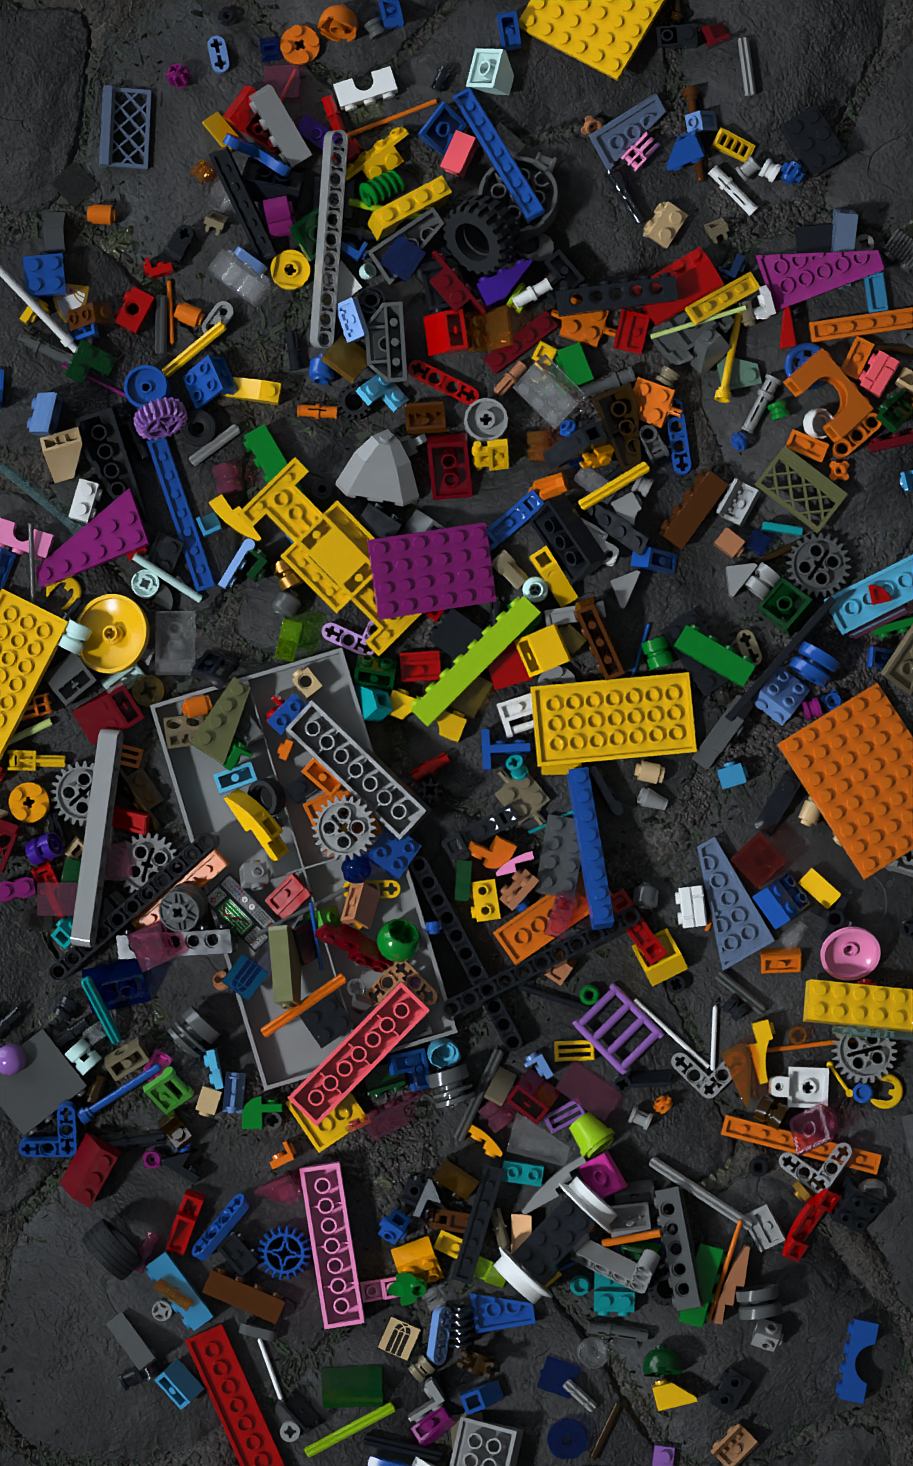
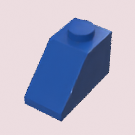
M647 547L644 555L641 556L633 551L630 566L674 574L677 555Z

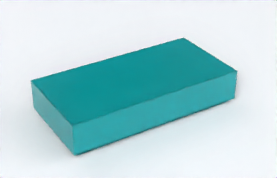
M764 521L761 531L801 537L803 528Z

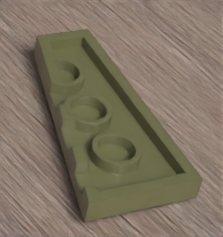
M233 677L190 741L191 745L221 765L225 763L250 687Z

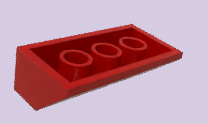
M698 247L651 276V279L659 278V274L671 273V276H675L678 301L641 307L653 323L658 326L683 311L687 306L724 286V283L709 257L701 247ZM652 285L651 292L653 294H660L662 292L661 285ZM637 286L633 287L635 296H641L642 289Z

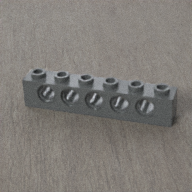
M677 1186L655 1191L654 1205L659 1210L657 1222L663 1232L661 1243L662 1247L666 1248L667 1256L664 1259L666 1267L670 1270L668 1282L674 1292V1296H672L673 1306L680 1312L703 1308L705 1305L683 1188ZM673 1204L675 1208L674 1213L668 1215L667 1207ZM676 1224L678 1226V1232L675 1235H672L670 1232V1228L672 1225ZM677 1244H680L682 1247L679 1255L674 1253V1247ZM684 1264L686 1267L685 1273L680 1275L678 1267ZM684 1284L689 1286V1292L686 1295H683L681 1292Z

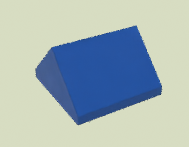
M442 101L420 130L419 139L444 156L455 131L462 132L467 124Z

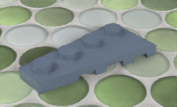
M657 94L651 95L588 135L607 170H610L614 166L613 164L626 153L633 143H636L640 136L646 130H649L666 112Z

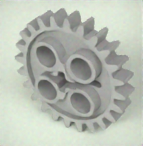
M84 761L82 767L79 766L78 762L75 763V768H72L69 764V771L67 772L61 769L63 776H55L59 782H52L56 790L50 791V793L56 794V797L52 798L51 801H57L58 803L53 808L61 809L58 815L65 814L64 821L72 818V825L76 820H79L80 826L83 825V821L87 822L88 810L85 813H79L76 806L78 803L84 802L89 808L91 790L87 792L86 795L88 797L86 799L82 797L73 806H69V803L79 795L78 790H85L92 783L94 763L87 767L86 761ZM81 774L88 775L90 781L87 785H81L78 782V777ZM66 787L74 790L75 794L72 798L64 797L63 790Z
M343 795L342 801H340L338 796H335L334 803L328 799L327 803L329 806L321 804L323 811H316L319 819H313L317 823V826L312 827L313 830H317L313 837L319 838L316 845H323L320 851L328 850L327 856L331 857L334 854L335 860H338L340 855L343 861L347 860L348 855L351 860L355 859V854L362 857L361 850L368 852L369 850L366 845H373L370 838L377 837L372 833V830L378 829V827L372 826V823L377 821V819L370 818L374 812H367L366 810L369 805L361 806V799L355 803V797L353 796L350 797L349 801L346 795ZM344 808H347L349 811V816L346 819H342L340 816V812ZM332 815H335L342 824H348V831L355 835L358 840L354 841L347 832L342 831V826L332 818ZM360 822L363 825V831L357 834L354 826ZM329 823L335 825V830L331 834L326 831V826ZM343 837L349 839V845L346 848H342L340 845V840Z
M148 833L146 838L139 834L138 840L132 836L133 843L125 841L127 848L120 847L123 855H117L121 862L115 863V865L121 866V869L117 870L116 873H122L123 876L119 878V881H126L123 887L131 886L130 893L138 890L150 880L149 876L152 872L158 873L176 857L173 854L177 849L170 850L172 842L165 844V837L158 840L159 834L151 838V833ZM139 847H144L147 851L144 858H139L136 855V850ZM151 848H154V853L150 861V863L153 864V867L148 868L145 882H142V876L146 869V867L143 866V862L148 861ZM160 852L164 853L166 857L163 864H158L155 860L156 854ZM179 864L175 865V868L181 867ZM133 866H138L141 870L140 875L136 878L130 873ZM162 875L160 878L161 884L164 886L168 884V878L165 875ZM147 888L145 892L147 897L149 896L150 892H152L153 894V891L150 888Z
M847 1026L848 1029L841 1027L840 1030L843 1034L837 1033L835 1035L839 1041L832 1042V1044L837 1046V1049L831 1050V1052L837 1053V1056L832 1058V1060L839 1061L835 1067L843 1068L840 1074L842 1075L847 1072L848 1080L854 1076L855 1083L861 1078L863 1084H866L867 1078L873 1083L875 1082L874 1076L881 1080V1073L888 1075L889 1073L886 1068H893V1065L889 1062L896 1060L892 1053L897 1052V1050L891 1047L896 1042H890L889 1040L893 1034L886 1035L887 1030L853 1026ZM869 1033L875 1036L874 1044H870L867 1041ZM850 1038L856 1040L855 1049L848 1047V1040ZM878 1045L881 1046V1049L870 1051L866 1054L847 1056L848 1053L862 1050L863 1047L866 1049ZM874 1053H878L881 1057L879 1064L874 1063L872 1060ZM855 1058H859L862 1062L860 1069L855 1068L853 1065Z

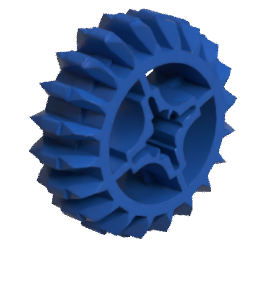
M281 1225L278 1226V1233L272 1228L270 1230L272 1236L265 1233L264 1237L267 1241L261 1239L260 1244L264 1245V1247H258L257 1251L263 1252L258 1259L265 1260L260 1266L268 1265L265 1273L273 1270L274 1272L271 1276L273 1278L277 1273H280L279 1280L283 1279L284 1274L290 1280V1273L292 1272L295 1277H298L297 1269L304 1272L305 1269L301 1265L308 1266L309 1262L304 1259L311 1258L312 1256L306 1253V1251L311 1250V1246H304V1244L309 1242V1239L306 1238L302 1241L300 1238L303 1237L304 1233L301 1232L297 1236L295 1234L297 1232L296 1227L293 1229V1232H289V1225L286 1226L285 1231L282 1230ZM284 1236L280 1247H269L274 1239ZM289 1238L294 1239L299 1244L301 1252L290 1247ZM286 1243L287 1251H290L291 1254H287L283 1263V1257H281L282 1254H279V1251H282ZM268 1254L279 1258V1268L270 1261ZM300 1258V1261L295 1266L285 1269L288 1259Z

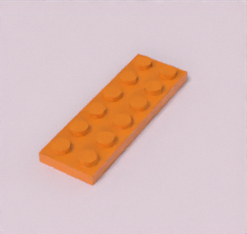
M582 870L578 874L574 900L545 895L493 932L515 965L589 914Z

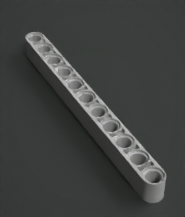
M343 130L328 131L324 136L310 343L315 348H329L334 342L348 136ZM335 134L338 136L337 144L334 142ZM333 155L337 157L336 164L332 161ZM332 174L335 176L336 179L334 184L331 182ZM330 195L334 197L333 204L329 201ZM329 215H331L333 218L331 224L328 222ZM328 235L331 237L330 244L327 243L326 239ZM326 255L330 257L329 264L325 262ZM325 275H327L329 279L327 284H325L324 282ZM324 295L327 297L326 304L322 301ZM322 315H324L326 318L324 324H322L321 322ZM321 335L324 336L323 344H321L319 340Z
M101 729L98 735L71 932V944L73 946L92 948L96 943L123 746V732L121 730Z

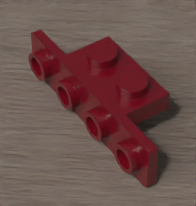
M434 250L431 255L443 270L429 281L454 312L470 301L479 313L484 315L486 313L484 309L486 305L480 298H474L471 294L473 292L472 288L466 282L463 284L459 280L460 274L454 267L450 269L446 264L448 261L441 252L437 253Z

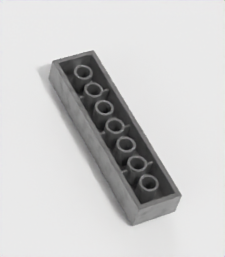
M311 700L285 729L358 800L361 799L363 805L368 804V810L373 811V815L399 840L406 839L432 811L416 793L319 700Z

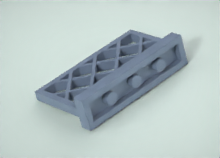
M104 85L99 168L148 169L151 90L118 88ZM115 92L124 93L128 100L120 106L115 100ZM138 94L147 95L146 103L142 107L133 100ZM130 101L138 109L132 116H129L123 109ZM119 111L128 118L121 125L114 120V115ZM139 112L146 118L145 123L140 127L132 119ZM129 121L137 128L130 136L122 129ZM118 130L127 138L120 145L113 139V135ZM138 132L145 137L144 143L139 147L131 139ZM128 140L136 148L129 156L121 148ZM117 150L125 156L121 163L112 162V154ZM137 151L144 157L143 164H135L131 160V157Z

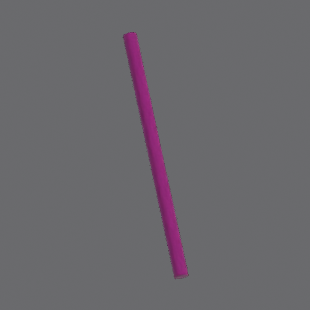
M63 363V365H62V367L65 368V369H66L67 366H68V365H65L64 363ZM89 375L86 376V379L126 397L125 392Z

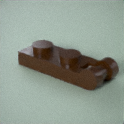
M434 1207L433 1221H430V1228L465 1233L470 1213ZM441 1216H447L446 1224L441 1223Z

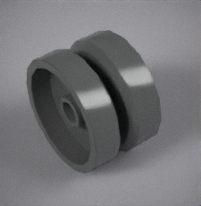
M779 1284L756 1285L735 1291L737 1302L749 1303L738 1309L740 1320L765 1319L783 1313L782 1302L772 1300L780 1296Z

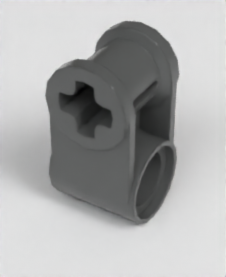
M645 425L640 429L639 440L652 465L655 464L656 460L664 456H670L666 445L661 440L655 427ZM646 429L653 432V438L650 440L644 439L642 435Z

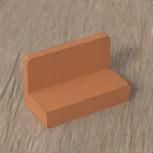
M364 882L350 884L340 921L345 924L358 923L367 929L371 928L380 892Z

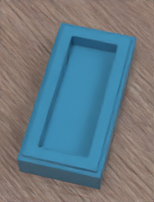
M884 272L864 278L868 313L889 311Z

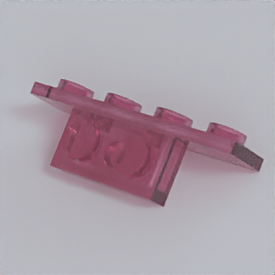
M408 1092L401 1096V1100L397 1102L393 1100L384 1104L385 1108L379 1111L377 1109L366 1113L367 1117L361 1120L359 1118L348 1122L349 1126L345 1127V1130L351 1133L365 1126L371 1140L375 1141L409 1124L402 1107L420 1099L421 1096L418 1093Z

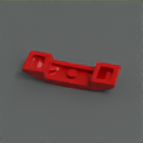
M623 888L610 896L614 914L627 908H635ZM630 914L625 917L627 922L632 923L636 921L634 915ZM640 916L639 925L627 932V934L650 965L668 955V953Z
M825 1188L804 1206L786 1238L782 1254L784 1257L799 1262L809 1247L805 1243L806 1239L825 1211L831 1213L841 1197L839 1194Z

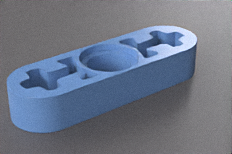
M442 1305L435 1307L433 1310L427 1349V1360L436 1365H441L446 1360L450 1336L449 1328H451L449 1320L452 1319V1316L449 1315V1312H452V1310ZM441 1330V1331H442V1336H441V1338L438 1340V1339H437V1334H438V1332Z

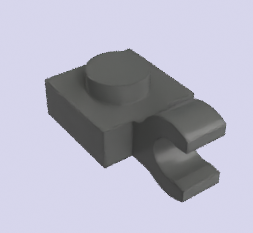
M425 434L414 439L407 435L399 439L409 458L418 453L416 447L427 443V438Z

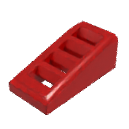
M789 306L785 307L783 311L780 350L792 349L797 345Z

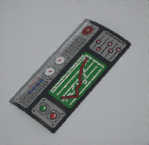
M228 873L206 894L208 905L225 923H229V926H236L237 935L254 952H257L269 941V933L267 932L259 937L255 933L277 922V920L246 888L241 889V883L231 873Z

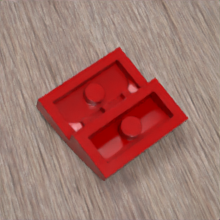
M514 641L488 666L495 690L533 679V677H529Z

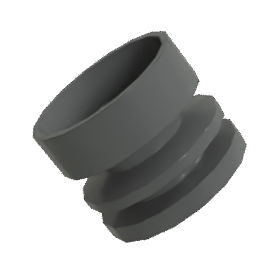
M184 882L176 885L162 898L159 904L158 914L160 920L172 931L185 932L190 930L205 916L208 910L206 893L194 883Z
M190 1006L182 1014L186 1024L183 1025L176 1021L174 1024L179 1031L177 1032L172 1027L167 1031L179 1048L186 1054L198 1059L201 1055L195 1048L198 1047L204 1052L206 1048L202 1041L206 1040L212 1044L221 1034L198 1010Z
M466 1063L426 1075L430 1088H440V1092L434 1094L433 1099L443 1098L442 1101L435 1103L436 1109L458 1106L476 1097L475 1091L465 1092L466 1089L473 1087V1084H463L462 1080L470 1076Z

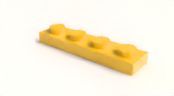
M750 271L687 306L685 311L696 326L759 291L758 287L760 285Z

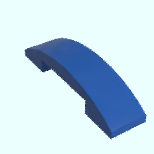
M533 489L487 528L490 552L526 523L544 504Z

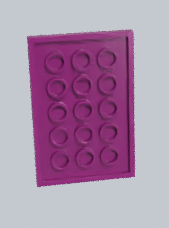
M486 522L367 540L379 620L496 602Z

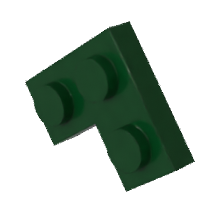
M80 340L63 375L82 385L90 368L109 376L117 358L84 340Z

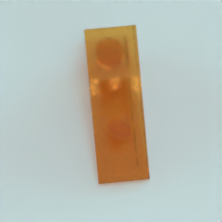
M740 1042L720 1051V1054L741 1100L747 1108L750 1106V1056H752V1052L748 1044L744 1046L743 1042Z

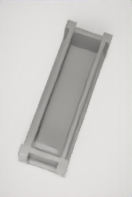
M604 601L597 602L605 618ZM575 606L544 611L546 627L555 623L557 626L578 623L573 613Z

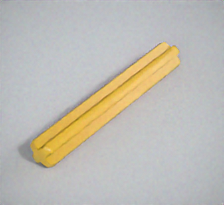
M219 321L167 364L162 369L163 374L168 378L222 334L227 329L225 324Z
M646 462L638 464L578 501L580 507L586 510L650 471Z

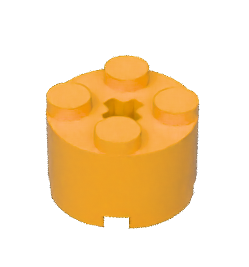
M30 782L23 783L11 792L9 808L18 820L36 823L43 820L49 813L51 797L48 791L41 785ZM29 797L35 801L32 804V808L26 805Z

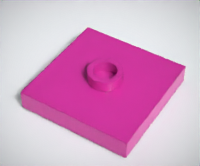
M608 1151L586 1161L587 1163L577 1168L585 1183L602 1199L628 1186Z

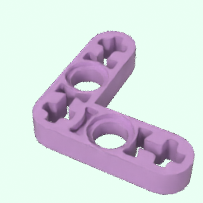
M371 620L363 636L335 623H327L323 626L322 635L326 640L356 654L374 655L373 651H368L367 654H364V649L359 646L358 650L354 649L358 643V638L362 639L361 644L367 645L365 641L371 636L370 627L375 625ZM332 626L334 631L339 634L340 630H343L340 642L335 641L338 638L335 635L327 637L326 628L330 629ZM348 634L352 635L355 639L351 646L343 643L344 636Z

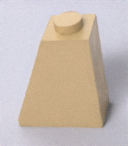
M72 428L40 438L42 451L54 483L74 478L82 448L79 428Z

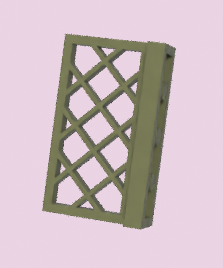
M786 446L781 449L754 484L816 533L822 529L848 495ZM778 460L785 465L786 472L776 473L775 464ZM787 475L788 486L778 487L776 477ZM790 475H799L802 484L792 485ZM773 477L774 487H765L761 483L764 478ZM813 486L816 488L818 496L807 498L806 487ZM803 488L804 498L794 499L792 489ZM789 489L790 500H782L779 497L778 490ZM822 499H830L835 505L832 509L823 510ZM819 500L820 510L809 511L808 501ZM805 501L806 512L795 510L794 502ZM820 513L822 522L819 526H816L811 522L810 514Z

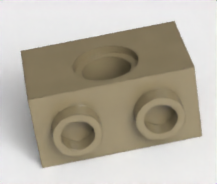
M136 1037L105 1056L104 1061L105 1067L113 1079L118 1081L149 1062L150 1058L149 1051L140 1038Z

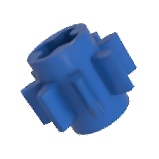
M791 161L790 164L785 162L779 171L782 173L780 178L791 186L795 182L799 184L804 177V174L801 173L804 168L795 161Z

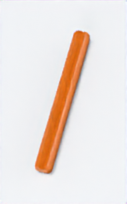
M340 973L301 1000L300 1006H293V1009H288L262 1027L261 1032L264 1037L270 1036L347 982L345 976Z

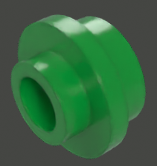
M586 985L580 990L579 996L584 1004L592 1005L598 1001L600 994L595 986ZM587 991L593 992L591 999L586 998Z

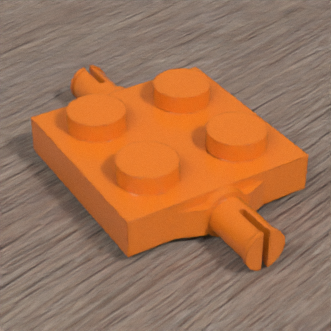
M571 298V302L574 305L582 303V300ZM553 308L551 313L552 317L562 320L559 336L597 348L599 339L603 334L615 338L617 329L606 326V318L609 311L559 317L558 310Z
M641 377L637 378L633 392L638 402V420L663 428L666 418L670 414L679 418L682 417V414L679 413H683V410L673 407V398L676 390Z

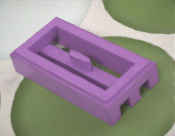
M577 1097L545 1114L543 1119L551 1134L572 1124L586 1112ZM574 1104H577L578 1107L549 1121V1117L561 1112L562 1110ZM579 1110L581 1111L582 1114L564 1122L563 1124L555 1128L552 1127L554 1123L572 1115L573 1113Z

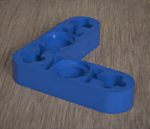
M229 133L226 134L223 143L227 146L253 156L282 176L287 177L291 170L290 166L248 140Z
M63 1101L58 1105V1136L24 1137L19 1144V1153L24 1157H72L75 1155L78 1141L76 1107L74 1103ZM64 1108H68L69 1111L67 1119H65ZM70 1125L73 1131L66 1133L62 1130V1127ZM66 1139H70V1150H67ZM50 1143L54 1148L47 1151L43 1148V1144ZM26 1144H29V1146L31 1147L30 1150H27V1147H25Z

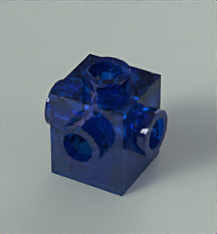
M362 853V857L355 854L354 860H351L348 855L347 860L342 863L341 870L343 871L344 880L350 883H363L366 878L370 877L372 867L370 866L368 855Z

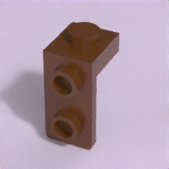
M91 302L68 311L70 330H77L91 324H109L114 322L111 302Z

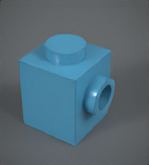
M735 761L724 764L725 768L717 770L722 790L746 783V778L749 777L746 767H742L741 763L736 764Z

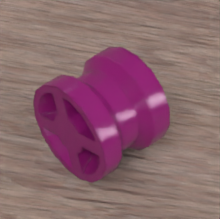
M817 697L812 698L809 702H801L807 721L811 720L814 716H822V710Z

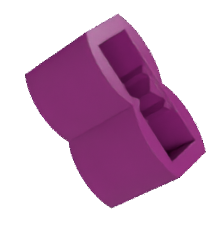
M286 196L263 200L271 238L292 235L288 228L296 222L295 215H290V213H294L292 201H287Z
M20 878L15 882H0L1 902L12 901L18 897L28 898L38 893L37 883L34 878Z

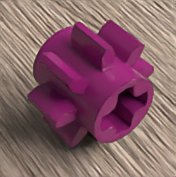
M180 63L171 65L166 74L170 86L175 85L176 88H183L188 85V78L192 77L187 65L182 67Z

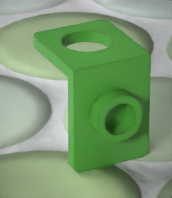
M336 906L314 912L317 929L325 923L335 927L341 925ZM310 913L303 915V920H310Z

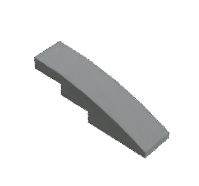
M582 1155L578 1156L549 1177L521 1210L523 1215L558 1197L559 1194L556 1191V1188L560 1187L558 1184H565L571 1181L572 1176L569 1172L587 1163Z

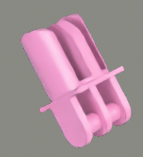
M647 131L621 157L622 160L625 159L628 162L629 166L632 165L635 168V172L661 145L657 142L644 155L643 153L654 142V139L650 137L638 149V146L648 137L649 133ZM631 151L635 154L633 158L629 155ZM638 157L642 160L639 164L635 161Z

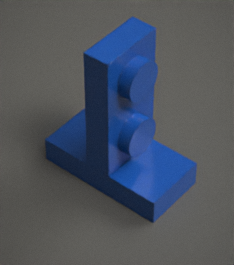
M481 729L483 771H491V755L531 753L530 743H526V740H515L514 744H506V741H495L494 745H490L489 729Z

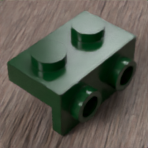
M905 388L899 393L895 391L888 398L890 402L885 400L878 408L880 413L876 416V419L892 433H895L913 415V406L902 397L907 391Z
M252 549L250 553L258 561L246 575L255 583L257 580L260 582L267 574L266 568L270 564L267 561L268 556L259 549L257 551Z

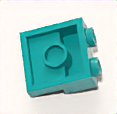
M594 1271L593 1310L598 1311V1315L609 1316L610 1312H618V1316H630V1312H634L635 1292Z

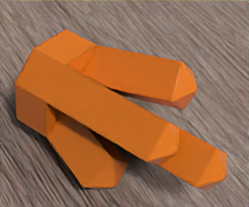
M561 472L535 480L533 486L529 487L528 493L533 489L541 499L546 500L569 492L570 486L565 473Z

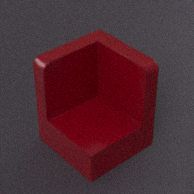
M722 22L711 27L709 25L704 26L700 31L708 50L730 41L731 38L730 33L727 34Z

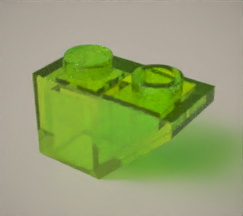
M283 619L274 658L294 662L302 635L303 623Z

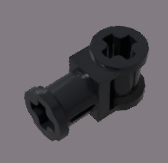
M154 1363L142 1372L134 1365L131 1368L132 1370L123 1375L119 1374L118 1378L123 1388L127 1391L130 1386L137 1382L141 1384L144 1381H148L159 1375L161 1371L157 1370Z

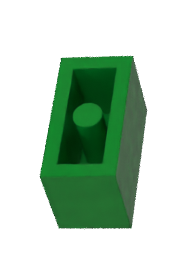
M580 342L557 351L555 360L558 368H563L565 375H562L566 387L570 386L571 390L594 381Z

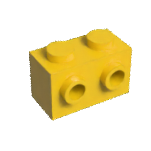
M495 879L471 882L470 899H474V906L471 907L472 919L476 918L477 922L501 919Z

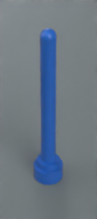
M155 1064L94 1105L78 1109L76 1113L79 1119L85 1125L92 1120L91 1118L94 1117V1113L161 1071L162 1066Z

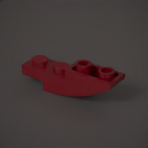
M325 923L315 931V937L321 939L324 943H330L343 951H349L348 959L355 961L358 965H364L380 973L392 966V961L386 959L380 953L375 942L345 923L338 928Z

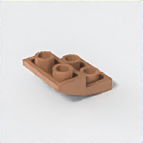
M525 868L522 871L518 869L511 877L513 881L509 885L505 884L498 892L500 894L498 899L512 911L539 882Z

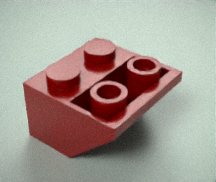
M458 309L456 312L453 310L442 311L423 317L429 357L468 351L463 309Z

